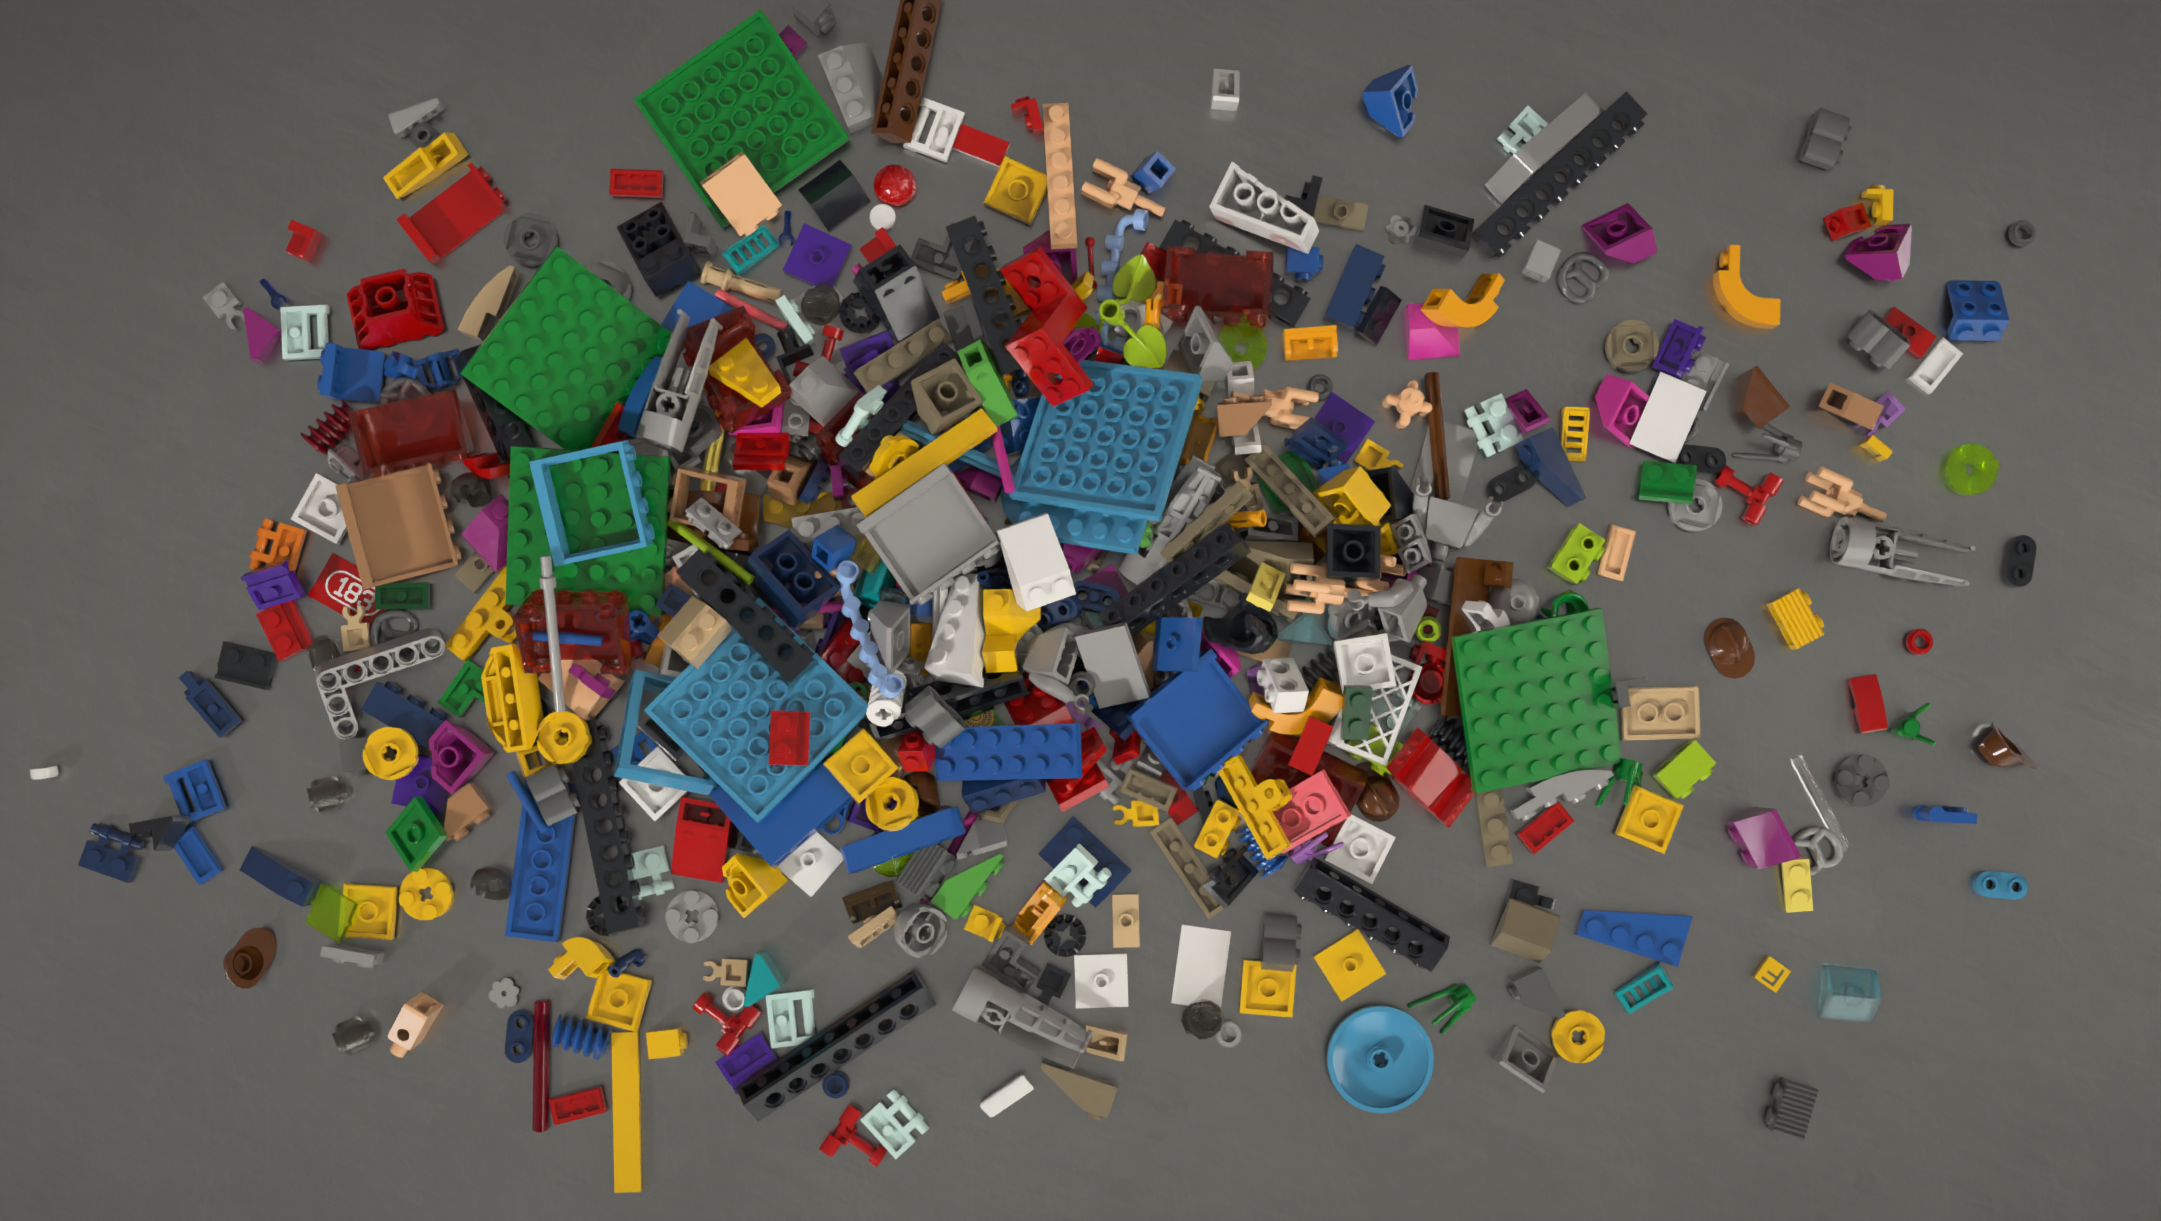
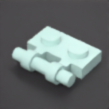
M1527 106L1509 125L1516 134L1511 138L1503 132L1497 140L1504 145L1503 149L1507 153L1515 154L1521 148L1518 145L1521 139L1527 143L1545 128L1548 123Z
M1502 393L1476 405L1480 413L1479 415L1474 406L1464 410L1468 417L1467 424L1469 428H1473L1479 440L1477 444L1480 449L1483 448L1486 457L1496 454L1493 443L1498 452H1501L1524 440ZM1482 422L1485 423V425H1486V427H1487V429H1488V431H1489V433H1490V436L1487 435L1486 430H1485V428H1484Z
M1078 844L1044 880L1062 897L1070 891L1075 896L1071 900L1072 904L1075 907H1080L1083 903H1087L1092 899L1093 893L1097 889H1102L1107 884V879L1112 874L1108 868H1103L1100 872H1096L1093 868L1098 861L1081 844ZM1083 877L1089 882L1086 886L1078 883Z
M665 845L632 853L635 861V869H632L634 880L652 876L653 879L652 884L640 886L641 894L637 895L638 900H642V897L652 894L657 896L663 895L665 891L675 888L673 879L663 881L661 873L671 871ZM616 871L618 884L623 881V874L620 871ZM621 897L623 902L628 901L626 897Z
M893 1089L886 1095L893 1102L889 1108L880 1101L860 1120L889 1153L897 1159L916 1141L910 1134L914 1128L923 1135L930 1127L923 1121L924 1117L920 1112L916 1113L907 1103L908 1099ZM898 1110L909 1120L904 1126L894 1116Z

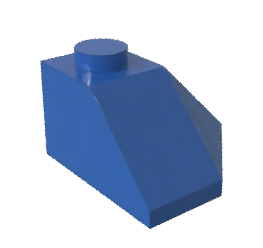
M1406 65L1373 79L1363 91V102L1367 106L1369 116L1398 137H1404L1413 126L1415 113L1411 112L1412 98H1417L1418 86L1412 65Z

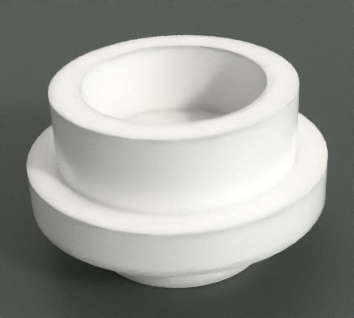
M741 986L727 988L722 996L724 1007L731 1012L742 1011L745 1008L743 1004L746 990Z

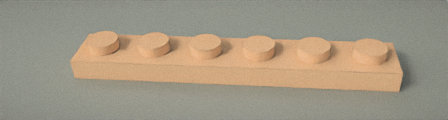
M1068 103L1042 104L1051 249L1078 248Z

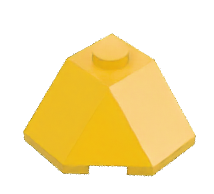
M983 589V619L986 636L1016 634L1018 643L1022 636L1041 620V607L1025 611L1017 605L1012 589Z
M737 853L722 867L723 876L728 878L729 887L726 889L727 899L743 918L747 917L788 881L780 869L777 867L773 869L765 859Z

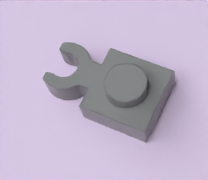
M222 282L202 297L219 319L227 316L226 323L231 329L238 330L234 323L237 317H241L245 322L244 313L236 309L242 303L227 283Z

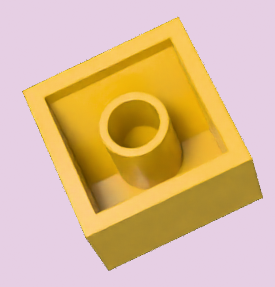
M1361 466L1343 470L1312 493L1335 518L1333 524L1375 526L1391 506L1382 491L1376 487L1369 478L1368 473Z

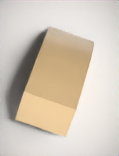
M509 265L488 282L472 301L463 316L458 330L463 334L483 341L491 318L501 319L504 315L520 271Z

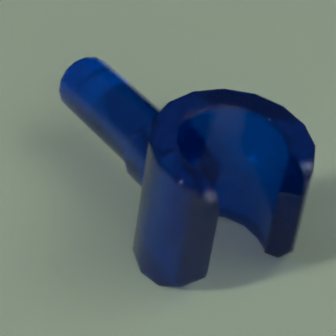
M791 211L784 212L783 233L778 238L781 246H783V237L789 235L791 238V246L796 241L795 236L791 233Z
M264 278L260 280L259 283L271 297L272 307L280 310V307L276 304V300L280 297L289 304V299L285 295L278 294Z

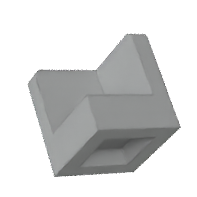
M1537 239L1529 252L1521 273L1545 283L1550 278L1561 250Z

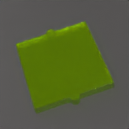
M323 883L319 887L315 900L311 901L312 907L305 923L335 942L342 943L348 927L352 925L351 920L358 904Z

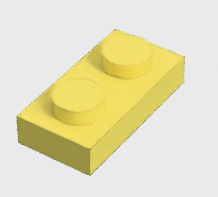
M1262 562L1257 570L1246 600L1270 612L1286 574Z
M1800 857L1781 863L1786 913L1813 911L1809 858Z

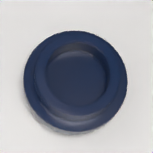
M833 1072L824 1078L822 1083L823 1091L831 1098L844 1096L849 1088L848 1078L841 1072Z

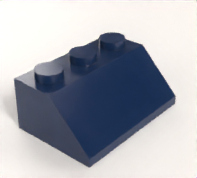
M789 529L751 554L744 569L755 576L753 582L795 629L813 617L841 589V586L822 565L811 557L812 554ZM818 571L822 577L817 579L814 577V573Z
M1072 816L1038 855L1054 869L1078 844H1081L1098 861L1093 868L1096 872H1100L1103 868H1108L1112 875L1107 879V884L1102 889H1097L1089 901L1096 908L1132 870L1075 816ZM1083 877L1078 883L1086 886L1089 882Z

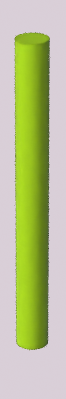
M668 520L667 525L704 553L710 552L719 561V564L749 585L753 582L754 575L683 523Z

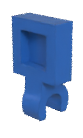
M392 351L385 361L383 375L392 379L405 376L415 379L419 369L411 366L413 358Z

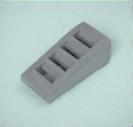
M433 98L389 113L388 117L395 135L402 138L412 132L416 125L427 122L443 111L445 107L438 98Z

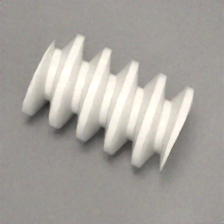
M895 670L893 674L900 676L904 682L903 690L898 697L888 698L883 696L877 686L872 685L866 715L872 723L878 726L886 727L891 725L901 714L907 679L898 670Z

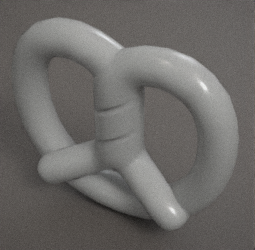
M1808 827L1797 833L1792 839L1797 849L1798 847H1808L1815 862V865L1810 868V875L1817 874L1822 868L1834 867L1842 860L1843 848L1840 840L1831 830L1825 827ZM1814 835L1811 840H1804L1807 836ZM1824 836L1831 841L1835 849L1834 857L1829 860L1824 858L1818 842Z

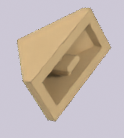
M1086 1025V1031L1092 1030L1093 1034L1084 1052L1117 1061H1124L1127 1042L1126 1030Z

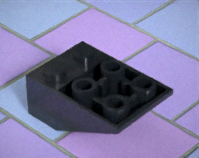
M662 201L617 226L641 275L655 297L701 272Z
M901 244L858 270L853 283L897 343L902 342L940 318L916 265Z

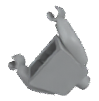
M1416 478L1412 511L1420 521L1427 542L1433 544L1431 550V559L1445 562L1448 548L1458 551L1461 548L1469 547L1481 536L1493 518L1501 513L1503 502L1501 501L1498 506L1492 505L1491 503L1494 498L1492 496L1488 498L1486 507L1479 513L1477 509L1432 496L1428 498V494L1432 491L1431 479H1428L1429 482L1426 485H1421L1420 478Z
M1414 574L1410 581L1399 578L1391 588L1370 592L1368 596L1363 597L1359 590L1353 589L1347 593L1348 603L1355 611L1361 610L1365 604H1369L1370 607H1377L1384 627L1383 630L1379 631V634L1387 633L1388 642L1399 640L1410 642L1427 608L1423 591L1427 580L1421 575ZM1365 629L1359 633V637L1375 635L1372 629Z
M1063 623L1046 630L1043 634L1034 636L1031 639L1028 652H1022L1018 657V662L1023 670L1029 674V680L1035 686L1065 703H1073L1074 710L1077 713L1083 714L1085 709L1078 706L1077 703L1084 701L1089 704V698L1084 694L1073 695L1074 692L1065 685L1069 684L1079 652L1075 635L1092 629L1074 623Z

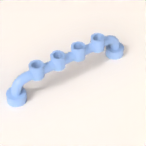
M1136 209L1134 214H1127L1121 217L1115 225L1113 235L1107 234L1105 249L1111 251L1109 260L1102 261L1101 275L1107 277L1105 286L1099 285L1098 301L1104 302L1108 299H1116L1112 286L1113 280L1120 270L1119 261L1124 247V230L1128 225L1133 224L1134 230L1146 231L1149 221L1148 210ZM1095 311L1093 317L1097 322V327L1099 325V311ZM1104 321L1103 329L1099 333L1101 344L1123 351L1128 338L1116 337L1115 342L1110 340L1108 333L1111 325Z
M842 561L836 570V577L840 581V591L844 600L841 611L845 617L852 620L851 637L859 640L862 648L859 658L870 666L871 671L868 675V681L872 685L877 686L883 696L896 698L901 694L904 682L896 674L887 675L886 667L880 664L876 655L878 646L871 641L868 634L869 623L862 619L859 611L860 600L853 596L850 584L856 580L859 568L852 561Z

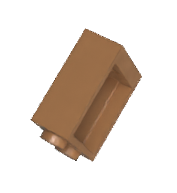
M689 466L678 468L672 479V486L675 487L674 495L668 504L670 521L695 526L688 522L689 518L686 517L687 513L685 512L692 476L728 484L722 515L739 527L747 479Z

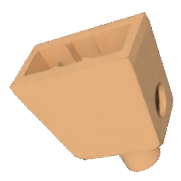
M422 991L407 1001L388 1034V1038L394 1042L390 1052L402 1058L407 1050L411 1051L420 1044L444 1005Z

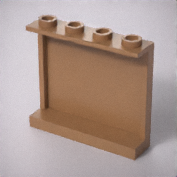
M431 463L417 468L335 486L363 590L458 566L457 560L462 559L458 544H452L450 535L455 534L452 520H446L444 509H448L445 494H439L437 484L441 483L438 468L432 469Z

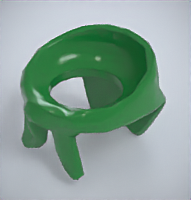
M1567 590L1553 600L1551 609L1543 607L1541 611L1545 616L1552 617L1558 615L1559 607L1563 603L1566 604L1567 614L1588 610L1589 606L1582 595Z

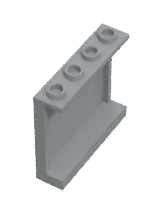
M945 463L856 525L861 533L865 534L906 593L911 605L918 603L921 606L933 598L931 594L939 587L943 591L955 583L953 577L961 572L964 575L968 574L977 567L976 561L983 556L986 560L999 552L997 547L1001 545L998 537Z

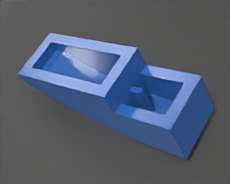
M655 356L635 383L618 425L620 433L633 437L636 436L652 384L655 381L661 364V357Z

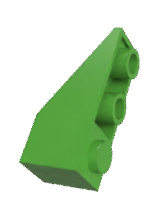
M978 340L957 351L971 384L983 400L982 405L993 423L998 427L1017 417V411L992 349L983 341Z
M1003 854L994 855L948 878L931 902L955 920L959 916L965 918L973 907L969 903L975 894L980 897L989 885L985 882L990 873L996 875L1003 866L1004 862L1000 860Z

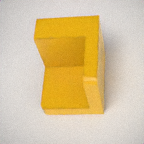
M1016 634L985 636L982 656L986 673L1017 671L1018 665L1015 655Z

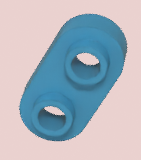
M1980 871L1974 876L1972 881L1974 891L1983 897L2018 900L2023 898L2028 891L2027 880L2017 873ZM1990 879L1992 887L1987 889L1986 881ZM2014 882H2017L2019 885L2017 891L2012 889Z

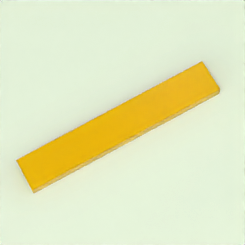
M981 408L852 495L853 502L867 518L942 464H950L998 431L997 426Z
M639 1031L612 1032L614 1193L641 1192L642 1145Z

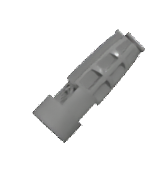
M679 309L677 313L680 317L673 333H671L664 356L661 358V364L655 381L652 384L635 437L649 445L676 453H683L701 399L703 386L708 376L718 330L723 329V326L712 318L692 371L680 367L677 368L690 317ZM675 404L673 409L669 408L668 410L669 405L673 406Z
M1194 455L1190 457L1188 464L1182 469L1171 485L1161 521L1150 520L1153 534L1150 535L1152 545L1144 548L1140 546L1137 555L1127 553L1119 566V571L1127 579L1139 586L1169 564L1160 552L1168 541L1176 538L1184 531L1188 523L1196 520L1204 513L1218 482L1221 481V477L1213 473L1215 466Z
M1849 517L1841 518L1834 529L1830 544V558L1834 564L1904 579L1953 585L1954 587L1969 585L1967 580L1893 565V560L1914 564L1915 558H1918L1917 548L1896 544L1897 540L1957 552L1975 551V546L1966 547L1927 534ZM1876 530L1888 532V534L1876 536ZM1870 560H1880L1879 567L1868 565Z
M974 967L952 1011L994 1030L1001 1034L1002 1038L1020 1047L1069 1067V1071L1074 1070L1081 1053H1084L1093 1034L1092 1030L1087 1032L1081 1026L1026 993L1022 992L1021 994L1002 984L995 977Z

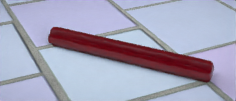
M537 1000L534 1002L532 1130L537 1133L548 1130L550 1007L548 1000Z

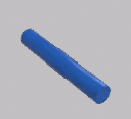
M534 630L533 641L548 642L547 631ZM558 632L559 643L603 646V635Z
M516 771L508 773L506 775L508 781L539 832L543 834L550 830Z

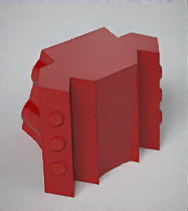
M400 269L360 279V285L353 286L346 294L358 349L373 351L378 345L390 348L391 345L409 340L420 341L426 334L437 337L444 330L431 274L423 272L408 274L406 269Z
M1418 727L1386 767L1393 775L1392 779L1423 809L1434 815L1448 828H1450L1475 795L1472 791L1471 778Z

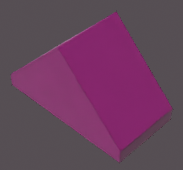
M243 308L250 358L254 362L264 363L282 339L281 329L250 308Z
M1527 389L1505 399L1522 435L1550 421V417Z
M1113 564L1082 580L1113 587L1118 591L1121 598L1129 593Z

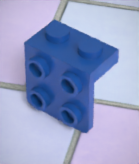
M1973 280L1949 281L1947 289L1954 316L1947 330L1948 340L2000 341L2009 322L2000 283L1997 281Z
M326 343L325 349L321 351L320 356L323 371L317 381L320 395L328 399L339 400L341 398L345 401L379 403L383 386L386 355L381 351L344 348L336 343Z
M1040 398L1012 399L1018 416L1000 425L1007 456L1023 452Z

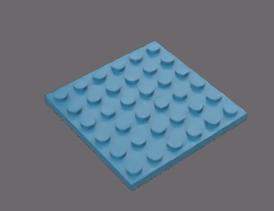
M1083 360L1079 365L1094 385L1089 391L1052 407L1043 394L1041 395L1013 481L1015 491L1009 493V496L1012 500L1161 521L1203 378L1200 374ZM1053 373L1057 378L1062 379L1060 374Z
M759 597L757 598V600L755 601V603H756L761 609H762L764 606H766V607L776 616V618H775L773 621H774L777 625H779L780 627H782L783 625H786V626L795 634V637L793 638V640H794L799 646H800L802 643H804L806 646H808V645H807L778 615H776ZM745 610L741 614V620L744 622H749L755 617V612L752 610ZM765 628L760 632L762 640H770L774 636V631L770 628ZM733 629L699 669L690 664L644 711L759 824L866 716L868 703L814 651L812 658L815 661V665L792 686ZM788 646L781 648L779 651V657L782 659H788L793 655V649ZM771 710L811 712L809 766L769 765Z

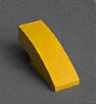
M444 132L427 147L418 148L385 175L383 179L396 199H401L431 182L469 154L455 133Z

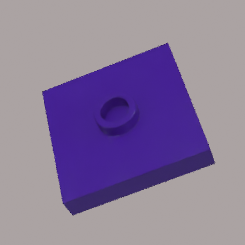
M804 223L783 268V272L831 293L852 245Z
M1333 392L1315 416L1316 421L1346 440L1348 448L1335 458L1338 461H1343V464L1348 462L1375 423L1370 417Z
M418 755V763L405 777L396 780L391 803L407 807L414 797H423L432 812L445 814L449 792L432 778V757Z

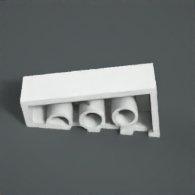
M1231 162L1209 206L1216 220L1307 254L1319 233L1313 217L1290 201L1280 197L1270 187L1267 188L1250 173L1244 172L1234 162Z
M959 573L954 577L955 583L951 585L924 668L936 681L983 688L984 678L982 677V670L985 665L982 649L986 636L983 619V589L986 588L977 581V575Z

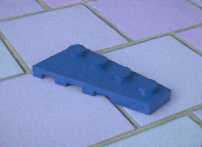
M1582 910L1575 935L1678 967L1693 916Z

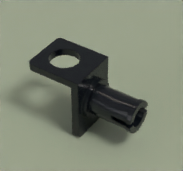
M791 327L784 328L788 339H786L782 330L777 333L785 353L776 358L788 386L792 381L786 366L796 363L797 360L801 361L814 355L809 344L799 347Z

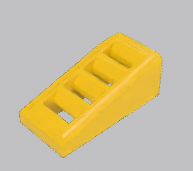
M1563 407L1561 409L1560 443L1569 461L1586 462L1590 408ZM1569 416H1581V421L1569 420ZM1568 427H1581L1580 432L1568 431ZM1567 437L1580 438V442H1567ZM1566 448H1580V453H1566Z
M561 737L558 740L559 743H567V737ZM538 746L516 752L524 778L559 763H551V761L543 757L546 765L541 766L536 751H539ZM528 754L531 755V758L535 766V768L531 770L526 758V755Z

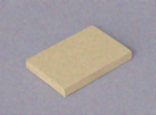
M1699 686L1628 688L1630 707L1619 708L1620 741L1701 738Z

